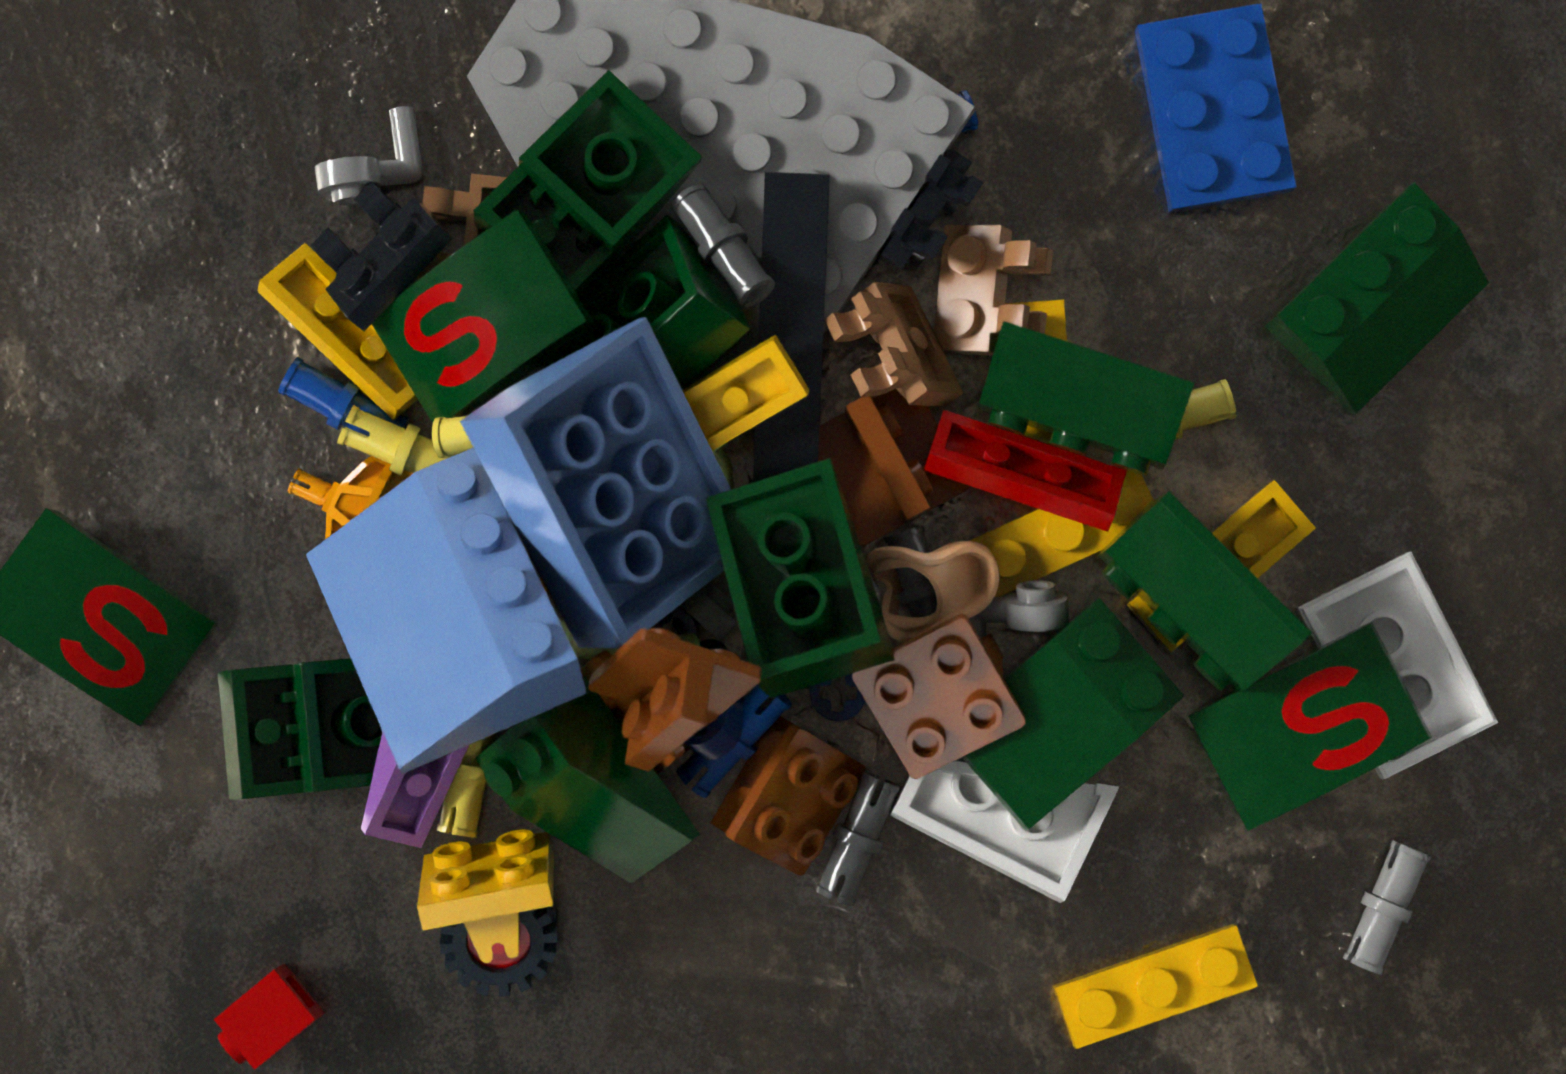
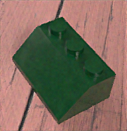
M1413 182L1391 201L1265 327L1354 416L1489 284V281L1459 226Z
M667 214L580 297L581 302L596 325L545 357L547 362L543 364V367L546 368L639 318H647L683 390L691 385L693 380L723 353L731 350L750 328L743 310L736 300V296L716 268L705 266L697 253L699 247L678 222Z
M1003 321L979 406L980 410L991 413L988 424L1020 435H1025L1027 426H1031L1052 433L1049 443L1053 446L1081 455H1086L1089 446L1113 453L1112 465L1137 474L1148 475L1151 466L1163 470L1167 463L1194 382Z
M1170 491L1152 500L1098 554L1107 564L1101 573L1108 582L1128 599L1136 593L1153 610L1147 617L1150 623L1174 645L1183 639L1200 656L1193 663L1194 666L1212 685L1221 691L1227 685L1234 691L1246 690L1312 634Z

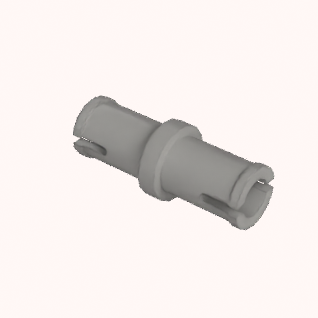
M1394 840L1391 841V848L1372 893L1365 891L1360 903L1366 907L1348 950L1342 957L1350 961V963L1382 975L1384 971L1383 966L1402 922L1408 924L1410 922L1413 911L1408 909L1426 864L1432 857Z

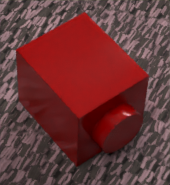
M283 964L272 970L213 1020L222 1029L217 1038L230 1057L241 1065L247 1061L255 1070L271 1059L324 1015L325 1012L288 966Z

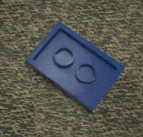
M1262 4L1137 25L1135 36L1169 214L1292 192L1296 188V182Z

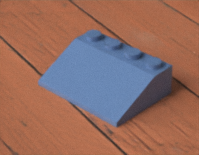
M639 318L512 385L460 421L579 648L619 649L640 629H650L724 571L706 498L729 491L731 488L647 318Z
M474 447L414 472L306 554L401 774L587 693L578 659L506 508Z

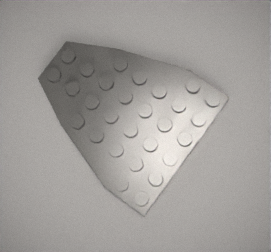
M516 0L467 75L517 167L519 166V157L608 70L702 156V161L614 263L667 214L678 222L699 247L682 220L672 211L671 204L681 191L689 186L701 183L709 190V195L729 222L740 224L748 237L747 247L761 265L765 172L830 174L824 319L833 312L841 313L891 238L890 229L904 208L908 210L911 208L927 184L925 176L940 154L943 156L947 154L976 110L975 106L869 36L733 0ZM760 302L751 307L744 308L741 306L750 330L738 340L731 350L723 353L693 382L700 380L758 345ZM824 320L823 338L825 337V335H826L827 332L829 331L828 326H827L825 320Z

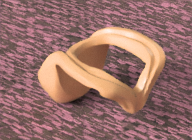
M954 541L928 553L905 547L886 546L871 550L867 554V564L870 572L876 580L884 582L886 585L882 601V615L887 632L895 640L903 642L959 614H965L969 619L978 615L991 603L999 585V566L990 549L977 542ZM896 568H912L929 579L937 597V609L933 614L926 617L898 615L900 601L897 594L903 590Z

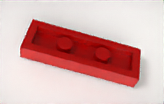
M943 410L924 467V471L1107 532L1116 515L1127 470L947 410Z

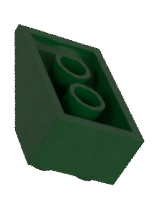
M830 458L706 498L748 662L761 667V678L757 685L770 698L895 660L879 600L833 462Z
M1098 598L1075 614L1066 626L1058 629L1004 677L1006 684L1025 715V725L962 758L1022 828L1027 831L1143 735L1185 695L1107 605Z
M584 675L582 678L586 694L515 724L478 755L475 760L484 771L488 785L495 793L502 796L513 812L626 881L633 883L701 834L653 768L650 771H646L625 764L629 739L623 737L622 725L600 695L588 689L589 680Z

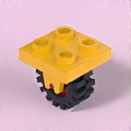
M527 829L513 830L500 835L494 842L473 846L463 841L451 842L437 847L431 854L424 855L417 903L422 930L441 927L439 945L440 953L445 954L444 965L449 973L456 969L458 970L457 982L465 988L474 980L477 982L476 993L488 996L489 986L497 985L499 986V997L510 996L511 984L517 983L520 991L523 992L531 988L533 975L541 981L547 974L548 962L553 963L556 955L558 921H556L557 911L553 902L554 851L550 834L547 832L534 834L531 830Z

